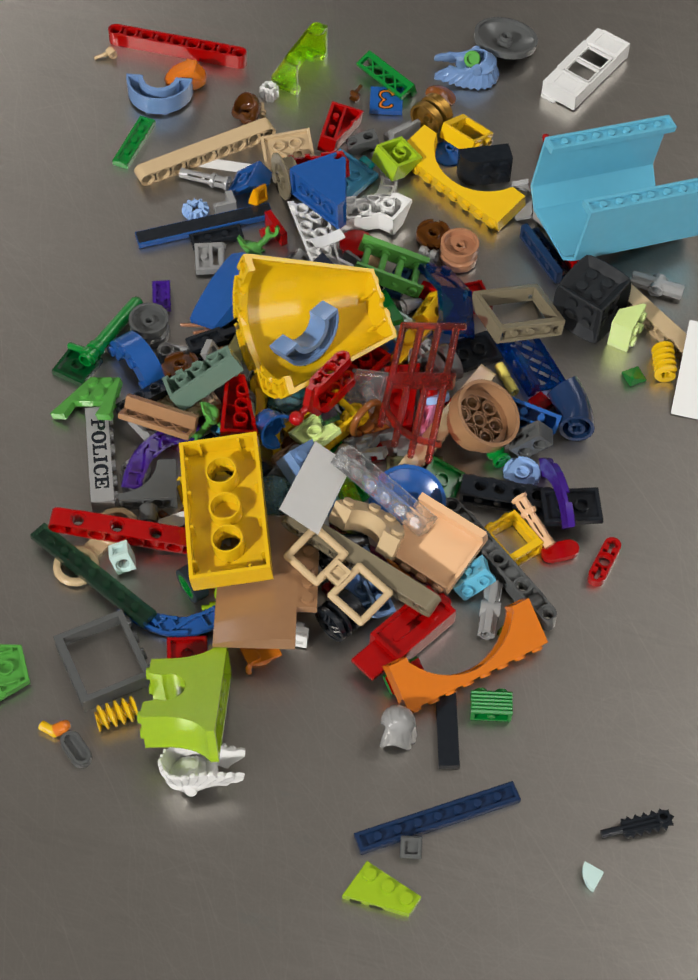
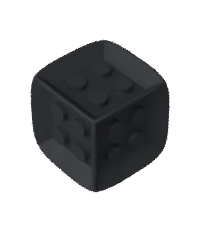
M586 255L581 258L560 281L554 295L553 305L565 319L564 328L588 342H599L610 331L612 321L618 310L627 307L631 292V279L619 269L595 256Z

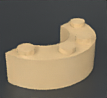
M345 497L335 501L328 518L330 523L343 531L355 530L372 538L377 543L375 551L390 560L396 557L405 536L404 528L396 520L397 517L392 513L385 512L375 503L368 504Z

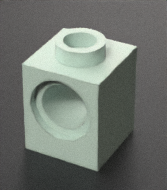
M127 540L108 546L109 560L118 575L136 569L135 554Z

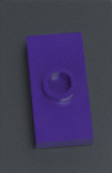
M170 280L152 281L153 303L163 306L167 312H171Z

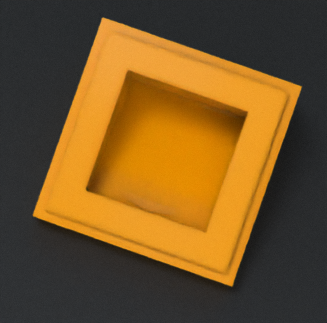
M265 183L252 190L248 204L258 206L268 200Z

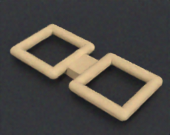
M322 528L318 536L331 546L338 555L316 577L294 557L315 534L308 529L284 553V559L314 586H319L326 578L335 586L329 591L327 597L356 624L363 626L393 595V591L362 563H357L349 570L342 563L349 555V552ZM359 572L383 593L362 616L338 596Z

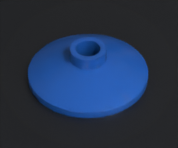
M447 141L438 143L435 152L436 161L444 166H456L459 149Z

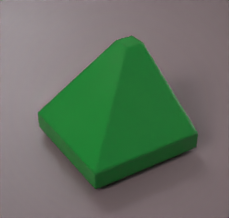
M638 366L622 371V375L630 387L647 380Z

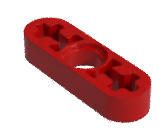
M609 537L604 541L588 573L587 580L590 585L599 587L604 584L620 553L621 542L619 539ZM614 545L615 547L612 549L611 554L608 553L609 547ZM606 558L610 564L602 565L599 560ZM598 570H600V577H598V579H595L594 576H596Z

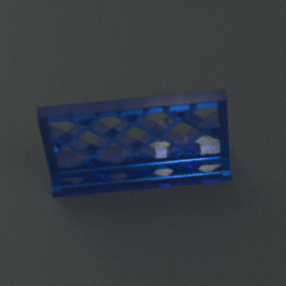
M540 338L533 339L535 343L529 340L518 341L521 343L520 345L515 342L499 344L495 342L528 397L534 396L539 391L552 390L566 380ZM524 344L528 347H531L532 351L522 347V345ZM534 350L541 352L543 356L534 353ZM522 353L528 355L529 358H525ZM531 357L540 361V364L530 360ZM545 363L551 367V370L542 366V364ZM531 367L538 369L537 372L533 371ZM539 371H542V372L548 374L549 377L547 378V377H545V376L539 374ZM551 376L558 379L559 382L551 380ZM539 380L545 382L546 384L541 385Z

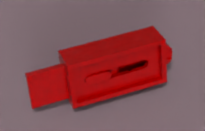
M428 585L426 586L428 589L435 592L431 587H429ZM438 593L437 595L441 598V601L430 617L424 616L404 604L370 633V644L354 656L351 662L368 678L374 681L384 672V665L398 658L412 659L455 623L456 610L451 606V599L444 595V593Z

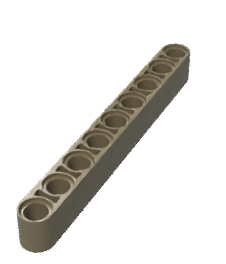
M289 515L282 521V525L299 538L308 530L307 527ZM323 523L321 528L349 552V555L342 562L347 568L351 570L357 563H362L393 591V597L422 615L431 616L441 601V598L435 592ZM316 533L307 542L333 559L338 555Z

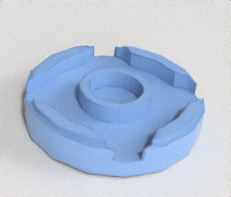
M518 456L515 459L511 458L505 463L503 469L504 481L510 480L516 483L536 486L541 476L537 462L525 456Z

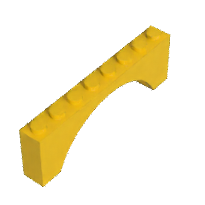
M423 125L407 140L423 157L422 161L411 171L421 176L426 183H431L439 192L446 194L451 201L460 204L465 211L471 212L476 219L485 222L490 229L499 232L526 205L525 195L514 187L499 191H477L452 181L441 170L435 158L438 145L437 133L426 125Z

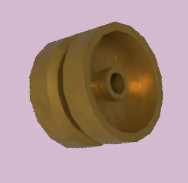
M429 93L411 108L410 116L412 122L416 119L421 121L420 128L426 125L438 134L442 129L443 122L453 118V112L449 103L437 93Z

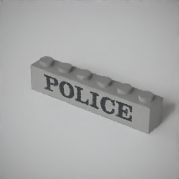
M100 407L85 408L90 496L94 513L116 507V503H119L118 491L114 489V487H118L117 475H113V471H117L116 459L112 460V455H116L115 444H111V440H114L113 428L110 429L113 419L98 420L95 414Z

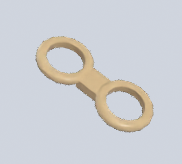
M113 507L100 513L138 520V517L131 510L124 507ZM90 539L83 546L74 545L69 548L77 554L87 556L91 560L92 566L99 571V559L108 551V546L115 543ZM57 558L54 559V575L61 583L75 587L87 584L81 577L74 578L65 575L61 571L62 562Z

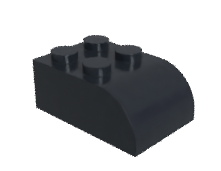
M509 143L459 149L456 171L459 180L470 186L510 182L513 156Z

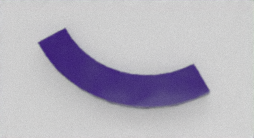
M197 424L196 432L200 429L201 424ZM159 431L153 433L138 446L129 459L121 487L137 489L142 486L149 464L155 457L172 445L188 441ZM191 437L188 441H194L195 438Z
M539 458L540 477L548 479L558 500L562 529L575 527L573 504L568 501L567 493L570 491L560 466L554 463L552 458Z

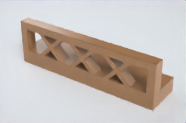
M129 393L126 395L124 408L118 413V419L188 441L196 433L199 415Z

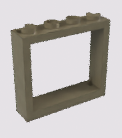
M538 284L473 291L470 307L497 344L562 335L565 319ZM533 301L545 318L502 324L489 306Z

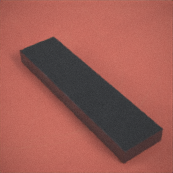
M455 692L449 696L444 694L438 697L439 701L436 702L439 769H460L457 699Z

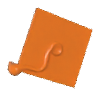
M239 648L247 662L245 667L247 675L252 674L253 666H264L272 659L282 656L280 649Z

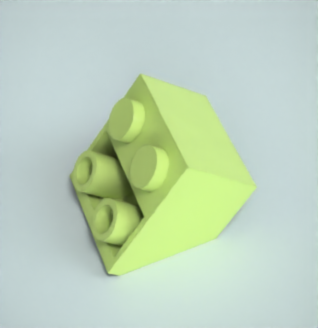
M646 304L618 310L611 324L608 345L625 352L629 350L630 346L634 347L637 341L636 335L641 334L644 328L642 323H644L647 316L645 312Z

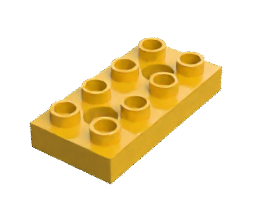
M257 432L179 443L188 570L193 591L274 579L260 444ZM230 471L233 473L226 481H214L218 472ZM236 538L240 541L231 550L218 549L224 539Z

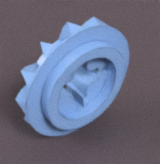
M194 198L192 201L187 200V203H183L182 214L188 220L208 216L209 207L207 202H203L202 198L199 200Z

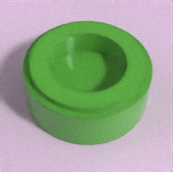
M468 51L465 54L464 62L468 67L480 63L481 57L478 52Z

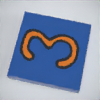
M371 86L369 114L402 115L403 100H400L385 87ZM397 88V91L401 94L403 88Z

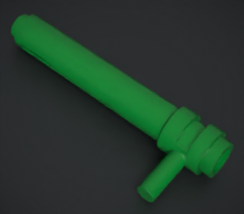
M137 296L132 297L99 335L85 347L69 342L67 348L80 353L79 361L84 366L94 365L98 358L104 354L109 343L129 323V314L132 309L139 304H143L142 299Z

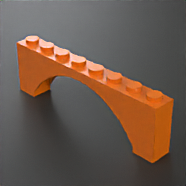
M522 598L505 606V621L496 644L483 660L468 670L451 675H439L409 663L407 658H398L384 665L383 669L399 705L410 709L413 713L418 712L422 709V705L436 703L439 701L438 697L444 694L445 696L457 692L456 688L472 685L474 679L488 677L492 674V670L506 668L509 666L508 662L522 660L526 657V653L530 651L535 653L543 649L542 645L548 643L530 599Z

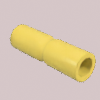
M504 362L497 363L494 368L503 381L506 390L512 397L516 396L520 390L511 377Z

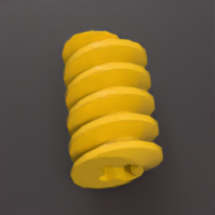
M670 341L658 342L651 349L654 377L659 382H669L676 378L675 373L677 372L674 344Z
M132 695L129 696L128 703L124 698H121L120 705L116 700L113 701L112 707L105 703L104 710L100 705H97L94 715L99 732L102 731V725L110 729L111 722L115 727H118L119 720L124 725H126L127 718L134 722L138 710Z

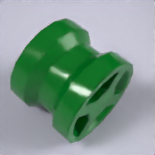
M504 447L496 452L487 453L488 459L493 461L495 468L505 466V463L511 459V456L504 452Z

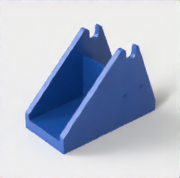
M337 152L290 168L291 194L335 228L341 229L345 226L347 198L346 158L335 159Z

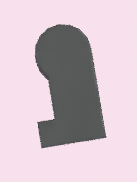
M374 128L352 135L346 140V145L351 155H359L371 149L375 151L376 145L379 144Z

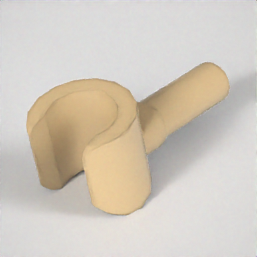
M109 46L106 52L94 56V59L97 60L107 56L115 59L118 55L116 50Z

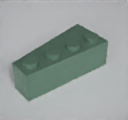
M227 345L207 355L206 360H197L192 363L190 368L186 370L181 368L175 371L176 375L170 378L167 375L162 380L169 398L179 409L185 411L202 398L207 397L215 389L222 387L231 378L238 376L244 369L240 360Z

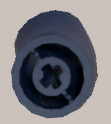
M573 376L558 384L547 395L554 406L556 414L562 416L559 424L560 434L566 439L581 441L592 436L595 430V423L588 396L578 377Z

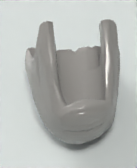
M393 705L386 708L381 717V725L385 726L380 747L396 746L410 750L411 744H415V738L418 737L413 712L401 705Z

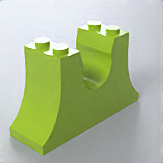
M214 647L209 651L190 657L151 659L150 667L146 668V679L150 680L149 695H153V700L143 702L141 711L137 713L138 724H141L140 737L144 739L145 748H183L202 754L210 762H219L232 676L228 647Z

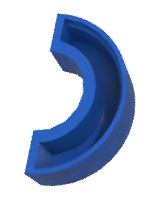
M128 331L109 343V347H107L109 354L112 357L115 356L118 361L126 360L128 366L134 370L139 380L138 385L140 389L165 376L157 356L138 333Z

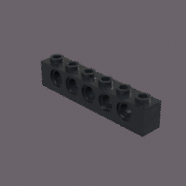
M463 474L459 501L462 504L509 512L516 510L521 514L517 506L512 504L511 501L518 495L526 492L529 502L532 506L536 507L538 517H543L540 491L553 488L516 483L510 480H498L493 477H481L475 474Z

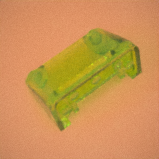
M319 22L312 23L290 49L271 75V81L276 83L279 89L294 95L300 92L301 85L298 84V69L305 60L314 62V59L317 57H321L324 60L328 55V26Z

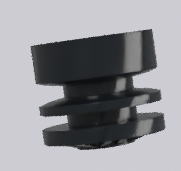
M343 589L338 594L360 616L366 612L362 603L349 590ZM331 600L325 601L322 606L320 605L317 608V613H314L321 628L336 642L341 643L346 639V636L352 634V629L357 630L360 627Z

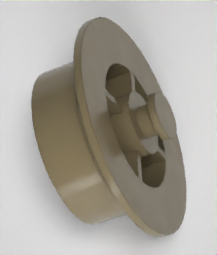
M276 152L271 157L272 180L280 196L284 200H289L291 195L289 169L297 165L292 156L282 158Z

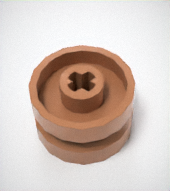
M465 228L450 229L443 234L440 244L439 261L446 270L453 273H465L475 267L479 250V240L476 234Z

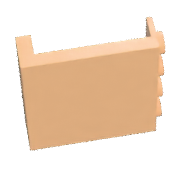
M422 492L418 497L419 504L402 525L405 536L396 557L392 561L400 564L399 567L407 573H414L415 577L422 583L428 582L431 584L432 589L436 592H443L448 595L485 545L488 535L483 529Z

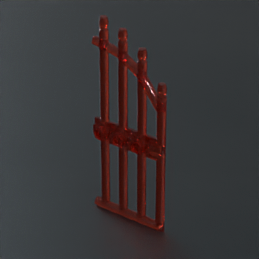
M400 323L377 426L383 428L387 417L394 428L391 447L397 448L400 435H403L410 440L407 457L410 459L415 455L417 443L427 446L426 464H431L435 448H442V441L437 440L447 390H453L455 387L456 373H451L459 333L460 330H467V323ZM406 330H417L407 372H397ZM424 330H434L426 371L415 372ZM442 330H452L444 372L433 373ZM393 389H403L396 418L389 408ZM411 389H421L413 429L410 432L403 427ZM429 390H439L429 439L421 437L419 433Z

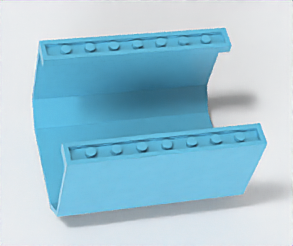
M670 115L545 137L530 185L533 209L563 260L577 261L586 255L596 257L698 235V178L658 186L655 184L653 163L664 134L675 132L677 128Z

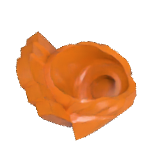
M187 58L186 61L174 65L164 78L167 86L173 83L176 77L191 78L193 90H197L205 85L206 72L197 60Z

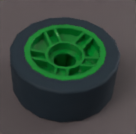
M188 564L176 570L177 579L183 591L192 602L196 603L209 595V589L193 591L189 580Z

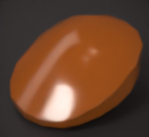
M432 85L426 89V95L437 93L450 106L456 101L455 94L447 87Z

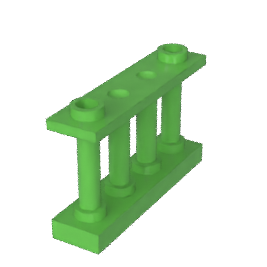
M364 234L358 250L364 252L362 261H357L354 267L374 269L380 286L413 298H418L424 288V285L418 284L420 273L424 274L430 258ZM370 255L380 258L378 268L368 265ZM387 261L397 264L395 274L385 271ZM403 267L413 269L411 281L401 277Z

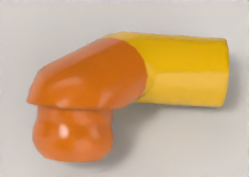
M43 720L39 724L38 729L56 738L69 731L71 724L68 720H62L51 725Z

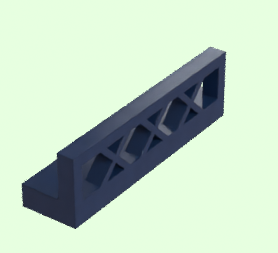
M528 223L521 225V240L555 285L560 283L565 276L563 271L567 274L570 268L539 227L531 229Z

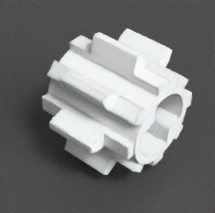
M265 81L260 86V98L267 103L274 102L279 97V86L273 83V81Z

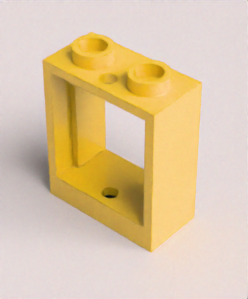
M461 114L443 122L439 137L458 149L491 145L494 133L465 114Z
M516 510L504 513L500 519L489 522L484 527L518 566L541 553L544 542ZM513 526L528 544L509 554L495 535Z

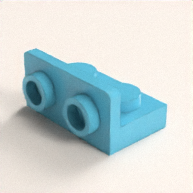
M481 555L473 560L453 587L454 591L464 601L496 582V577L489 570L487 559Z

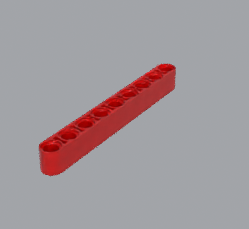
M111 24L108 27L109 41L114 46L183 59L188 58L190 60L242 69L247 66V51L244 47L122 24Z

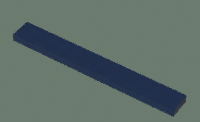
M511 781L354 833V838L360 854L363 855L399 843L401 835L420 836L520 803L521 798L514 782Z

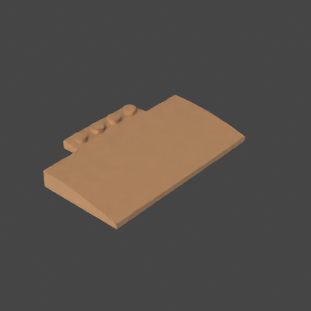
M287 515L267 516L274 579L217 587L212 647L295 650L297 612L317 613L318 586H314L284 559V553L299 539L298 536L288 531L282 525V521ZM232 538L231 546H227L225 543L223 546H220V550H231L240 541ZM304 545L294 557L317 577L319 550L312 545Z

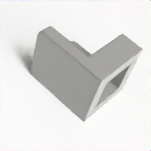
M232 190L225 191L226 201L213 204L215 214L237 209Z

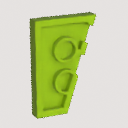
M368 861L342 895L343 899H353L360 901L361 904L374 905L383 908V910L407 917L412 914L421 901L420 895Z

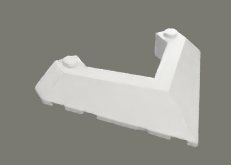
M391 193V196H381L380 194L367 195V198L349 196L346 198V225L341 228V231L344 234L350 230L366 231L379 228L394 235L403 225L412 204V199L400 193ZM287 201L310 261H314L323 252L333 264L354 266V264L339 258L336 243L316 248L310 238L331 233L337 230V228L304 203Z

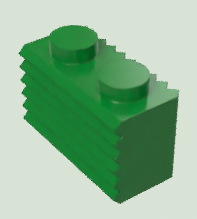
M476 688L471 690V721L511 722L513 715V692H508L506 689L487 691L485 688Z

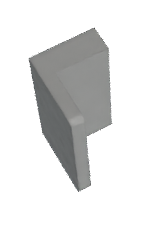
M419 119L413 122L409 120L384 133L383 139L389 141L402 136L407 141L420 129L421 121Z

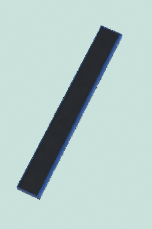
M269 202L258 206H249L135 232V237L139 249L189 238V234L235 224L243 226L265 221V212L271 210Z

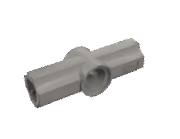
M634 270L631 277L633 286L647 290L654 297L665 295L681 300L685 285L669 281L665 275L660 273L653 274L652 276Z
M496 580V582L484 589V598L481 601L477 636L485 640L494 638L496 634L503 587L499 580Z

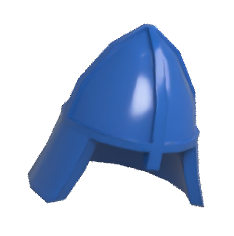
M264 409L256 415V428L258 429L262 444L267 449L274 450L280 448L276 435L282 428H285L284 418L288 419L289 415L282 414L273 409Z

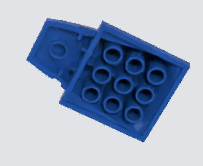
M233 253L223 262L198 300L190 317L191 323L214 329L217 327L222 328L234 319L232 301L234 276L239 275L240 270L237 269L238 262L242 255L247 253Z

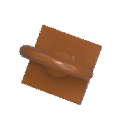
M371 399L357 411L350 424V434L346 438H355L391 428L379 419L382 411L380 400ZM375 406L373 414L368 411ZM368 411L369 419L364 425L358 427L360 420Z

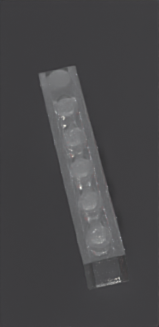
M352 445L341 447L331 461L336 468L417 536L428 533L438 519L437 516Z

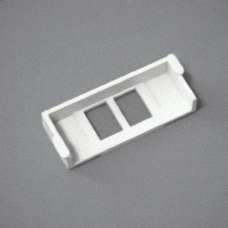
M597 28L543 81L541 97L552 103L557 101L575 110L628 58L630 43L604 29ZM589 49L608 59V61L600 68L581 58V56ZM575 62H578L596 73L589 80H586L569 71L568 68Z

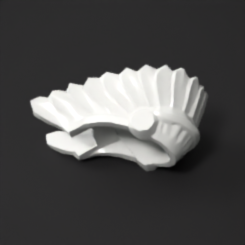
M223 743L221 745L219 762H210L205 756L195 751L168 747V749H163V754L160 755L157 762L160 773L165 778L169 787L185 792L188 796H195L198 791L205 788L228 786L230 783L242 781L245 773L218 772V766L228 769L232 764L245 757L246 750L242 747L236 748L234 745L227 747L226 743Z

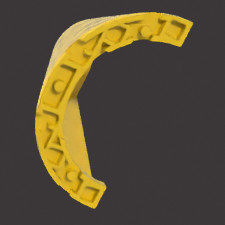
M248 253L243 254L238 262L237 269L240 271L239 275L234 276L232 295L234 319L238 318L237 321L240 328L236 329L238 344L248 371H254L258 377L254 379L255 383L271 398L284 399L306 388L309 385V379L338 351L344 350L349 352L353 362L397 337L396 328L393 326L390 318V311L383 306L385 297L383 292H381L379 279L374 269ZM322 300L338 309L339 324L334 340L327 351L313 363L305 366H295L271 350L269 345L282 334L292 340L301 336L309 324V311Z

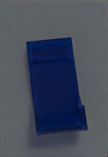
M431 262L427 264L420 263L418 270L437 289L439 318L436 323L437 328L443 334L474 339L472 291L452 271V268L445 265L439 267Z

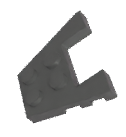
M402 426L355 438H345L334 454L344 461L356 460V457L370 460L371 456H377V460H382L387 456L388 449L387 446L377 447V445L381 441L399 439L403 434Z

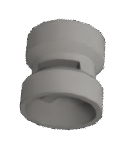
M422 245L418 254L429 257L430 262L428 266L434 267L438 260L439 251L435 249L430 250L427 246Z

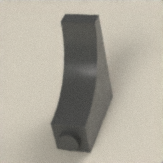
M165 458L157 460L156 469L145 484L135 490L118 493L119 507L136 510L145 502H152L158 508H178L176 459Z

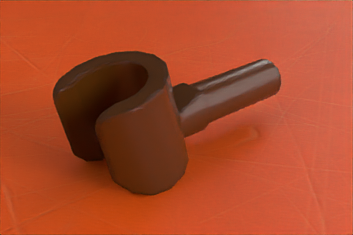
M361 84L356 90L350 91L351 96L349 99L355 103L360 99L359 91L363 87Z

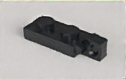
M234 326L227 329L217 327L190 336L185 341L189 351L197 355L201 353L206 339H213L217 347L230 343L236 334V329Z

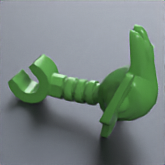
M267 226L266 234L258 242L244 240L240 235L237 237V240L246 253L263 255L262 252L266 250L262 247L272 237L278 235L280 228L276 226L275 232H271L270 226Z
M200 402L206 422L192 436V438H195L194 440H199V438L203 437L208 428H210V425L217 424L220 428L221 414L216 406L208 402Z

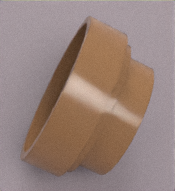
M478 379L469 382L453 395L447 414V427L454 441L462 448L480 453H493L509 444L518 433L520 425L518 408L511 395L499 384L490 380Z

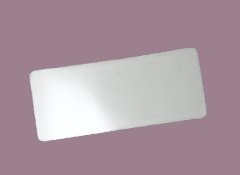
M337 229L326 235L310 238V240L318 248L344 239L345 235L341 229Z

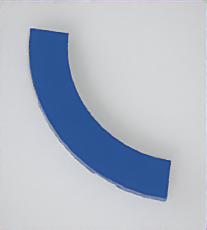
M134 593L130 595L155 615L144 627L129 617L133 623L149 632L167 637L196 636L214 630L215 605L187 617L159 614L144 605Z

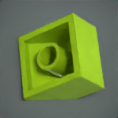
M400 136L377 144L371 160L393 182L404 178L422 161L423 157Z

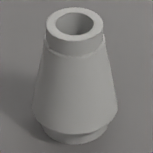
M404 298L396 302V307L399 311L408 315L417 311L423 301L421 298Z

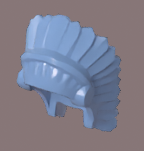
M474 46L472 49L463 52L449 51L447 53H440L434 57L435 61L455 63V66L449 65L436 72L434 79L441 80L444 83L448 82L449 85L455 84L456 87H468L470 90L475 88L477 91L480 89L486 90V88H492V85L496 84L500 75L496 57L479 46ZM468 51L478 52L481 57L480 63L468 67L464 62L465 54Z

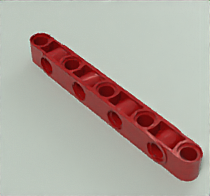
M55 507L51 512L48 528L56 533L114 543L127 540L129 545L187 554L185 527ZM75 522H82V524H80V525H76V524H74V523H75ZM119 528V529H121V530H120V531H114L113 529ZM152 535H159L160 537L155 538Z

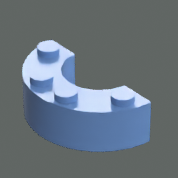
M126 75L130 101L134 106L146 113L167 115L183 108L193 96L191 78L176 77L170 85L156 88L146 84L143 75Z
M323 300L309 311V324L301 336L292 340L282 334L269 345L276 355L295 366H305L319 359L327 351L338 329L339 312L337 308Z

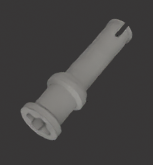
M183 167L179 172V178L209 184L211 188L218 187L228 191L231 185L230 176H219L217 173L207 174Z

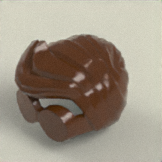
M250 92L241 93L233 104L231 114L235 119H239L242 124H248L258 120L261 103L255 94Z

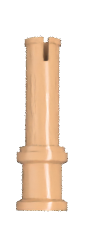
M524 492L511 501L512 504L517 506L521 512L520 516L528 521L533 531L544 542V548L547 549L555 544V541L536 514V507L532 506L529 502L527 493Z

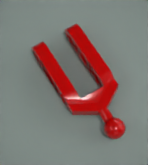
M344 350L336 352L309 379V385L305 390L303 407L299 411L291 412L289 415V421L292 425L298 426L302 424L304 416L308 412L318 417L322 413L329 412L355 386V375L352 371L347 370L352 362L349 352Z

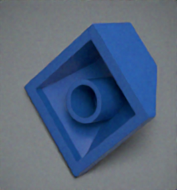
M259 160L239 170L228 191L232 190L235 196L250 193L253 189L264 183L268 187L271 183L272 172Z

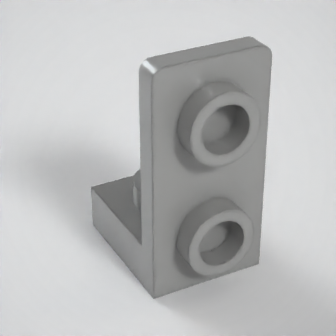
M529 179L512 182V187L525 195L526 205L515 216L516 221L532 218L533 202Z

